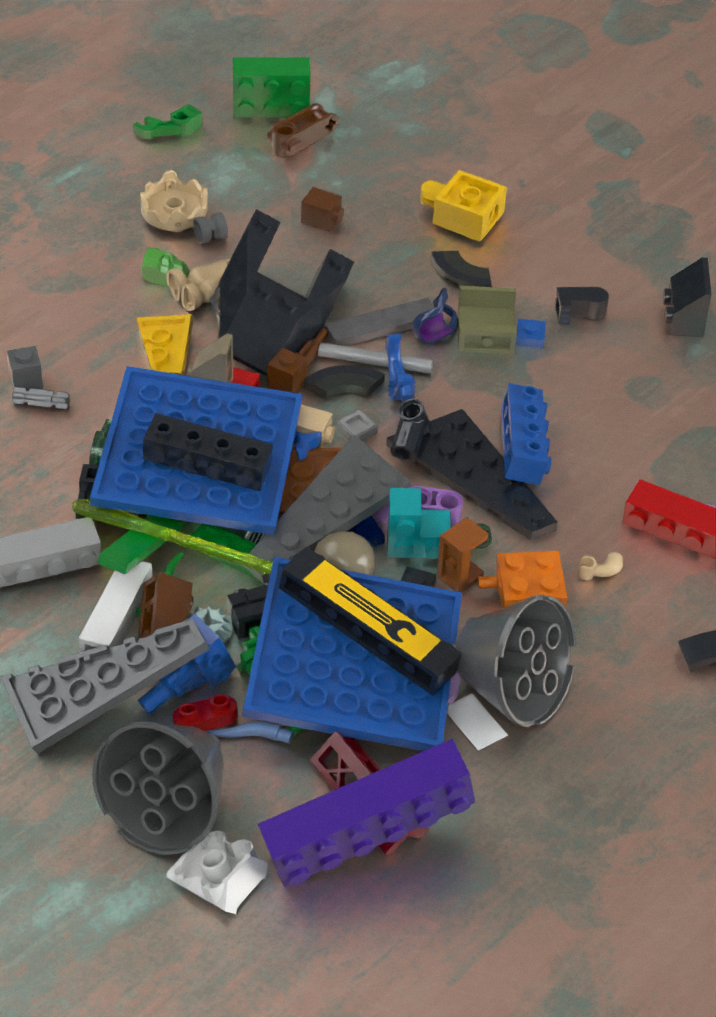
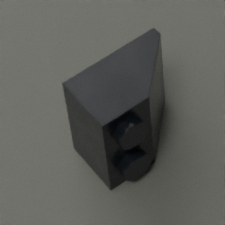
M706 257L700 258L670 277L669 288H664L663 305H668V307H665L664 322L669 324L670 335L704 337L712 295L708 258Z

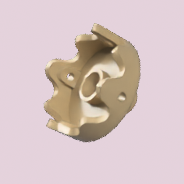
M168 170L163 174L159 182H147L144 192H140L143 218L152 226L162 230L181 232L194 227V218L205 217L207 214V187H201L195 178H192L188 183L182 182L175 171Z

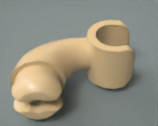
M611 552L607 555L606 561L601 565H597L596 559L592 556L585 555L580 562L579 578L588 581L593 579L594 576L610 577L616 575L623 567L622 555L617 552Z

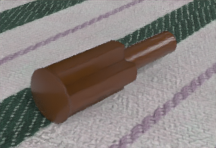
M325 328L320 330L312 342L310 340L306 341L297 353L307 357V367L318 355L320 343L329 334Z

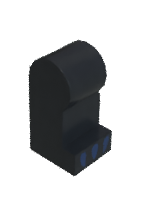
M557 287L554 307L558 324H570V319L589 318L599 320L604 318L607 314L608 292L600 287Z

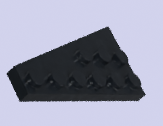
M463 409L430 421L431 428L423 436L417 458L412 459L413 464L420 463L430 470L431 476L465 498L469 495L479 502L478 506L486 512L492 510L503 518V523L531 541L557 530V520L524 482L505 479L504 457ZM395 435L387 437L386 446L390 449Z

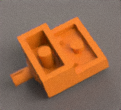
M559 551L497 553L496 576H478L477 579L478 589L497 588L501 608L535 595L554 597L562 602L564 606H567L568 596Z

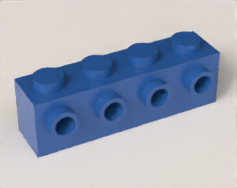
M509 383L501 404L504 477L509 480L540 485L543 475H548L551 467V457L547 455L550 439L546 438L549 421L545 420L547 402H543V390L536 389L533 386Z

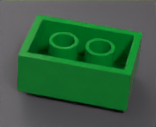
M233 57V118H288L310 106V57Z

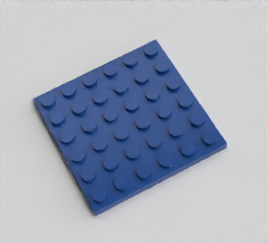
M127 366L90 495V506L275 535L303 394ZM155 413L273 444L271 467L261 491L144 460L143 438Z
M274 557L242 717L330 734L338 732L346 737L425 751L443 743L451 679L434 696L423 690L280 590L279 584L282 568L291 560ZM342 570L350 574L353 579L366 588L376 592L378 596L391 605L401 609L411 619L427 627L430 632L450 644L456 642L462 599L461 592Z

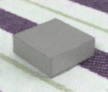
M360 409L336 422V429L348 440L355 434L364 441L378 432V426Z

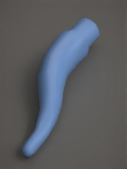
M266 721L247 722L232 728L205 731L208 734L221 738L259 736L288 744L291 743L294 736V731L282 728V725Z

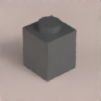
M36 346L8 350L9 376L13 389L15 387L27 388L26 391H30V388L43 389L41 363Z

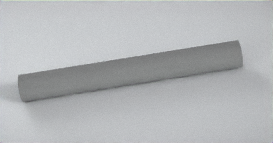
M322 342L319 346L318 356L389 367L386 352ZM401 355L404 370L431 374L433 360Z

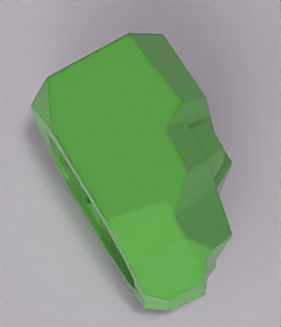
M148 247L142 262V278L152 284L169 287L166 278L168 270L179 268L188 278L190 269L172 253Z

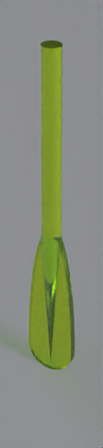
M78 499L72 503V510L77 514L129 530L146 533L271 575L273 562L151 523L121 510L90 506V500Z

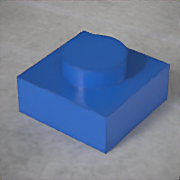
M518 319L516 346L544 348L546 321Z

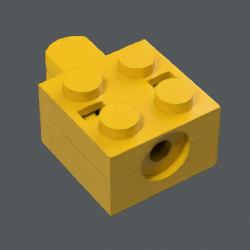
M458 170L446 185L434 180L424 182L421 186L420 201L421 204L434 208V225L481 242L505 211L507 187Z

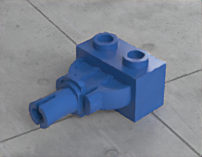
M196 614L190 619L196 622L210 649L161 678L154 687L137 700L150 716L172 696L174 698H181L186 691L193 690L205 682L213 689L219 682L225 681L237 667L220 637Z

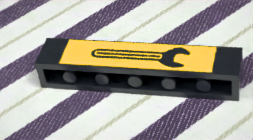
M306 546L282 568L279 584L280 590L432 696L456 674L462 655L461 652L452 644L443 641L430 632L427 627L404 614L401 609L382 599L376 592L353 579L350 574L334 566L324 556L317 554Z

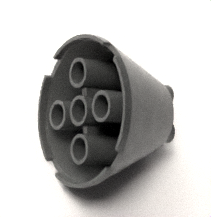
M535 595L480 617H471L467 620L457 642L452 644L462 653L457 669L460 677L516 725L529 727L534 724H544L557 712L567 695L575 668L574 665H570L571 646H576V637L568 610L562 602L554 597Z
M135 722L118 728L102 742L93 763V787L103 814L106 815L108 813L120 828L118 833L123 838L145 851L172 855L190 850L206 838L217 818L224 766L220 750L221 743L215 735L208 734L192 726Z

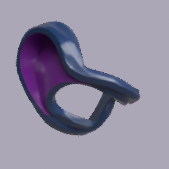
M442 288L439 295L433 300L435 308L419 314L413 320V334L418 340L425 343H435L457 331V314L451 306L445 304L448 298L447 288ZM443 312L451 317L448 326L444 321Z

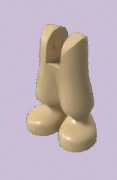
M230 258L198 266L189 272L188 278L179 268L168 270L166 275L167 284L174 299L178 302L182 301V306L185 310L193 311L198 309L202 303H209L220 297V287H218V284Z

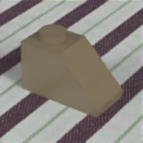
M226 334L198 351L195 362H190L187 376L232 383L233 335Z

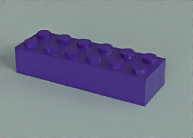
M450 739L260 822L258 827L282 884L285 887L290 884H301L308 880L310 875L321 870H333L340 866L342 861L353 856L367 855L373 851L374 847L387 841L396 842L419 827L428 828L434 825L439 818L448 814L462 813L471 804L476 802L470 773L453 739Z

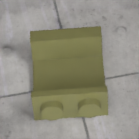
M460 286L458 352L515 354L517 326H515L514 317L516 288Z

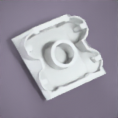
M216 830L210 831L206 838L186 851L167 872V878L220 909L236 914L237 907L262 879L266 880L268 863L258 858L251 841L240 839L232 843L224 832Z

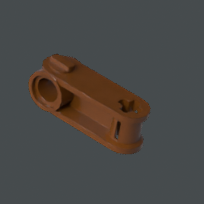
M314 103L290 117L275 123L267 134V140L271 144L272 153L278 157H291L297 152L333 133L338 125L339 118L336 114L323 110V106L319 103Z

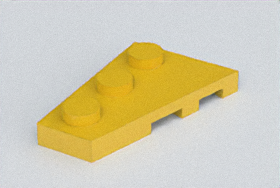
M191 314L137 317L136 320L151 370L185 375L193 327Z

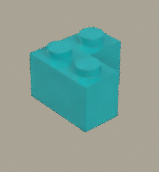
M390 488L387 557L438 558L440 535L451 528L450 510H421V488Z

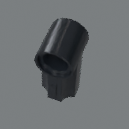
M408 399L398 408L400 421L390 451L393 457H397L401 461L412 462L413 458H417L423 436L431 428L424 405L418 399Z

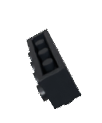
M155 413L143 438L144 460L261 491L271 467L273 444Z

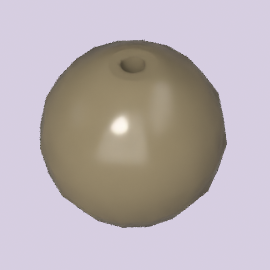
M338 531L328 534L318 542L314 552L324 556L327 561L340 570L373 576L375 574L376 564L373 547L364 537L354 532Z

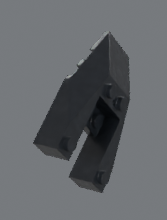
M256 209L218 284V287H220L218 339L226 334H232L233 359L268 377V364L282 348L297 353L306 341H311L323 328L348 278L354 261L329 249L317 269L305 297L257 271L281 222Z

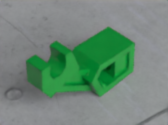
M188 104L170 113L169 121H161L147 116L144 118V125L138 122L133 124V131L144 139L167 135L186 138L202 127V112Z

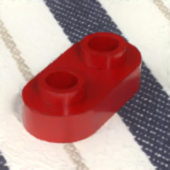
M218 694L204 700L182 704L172 714L173 724L192 726L203 731L229 725L238 718L237 702L230 696Z

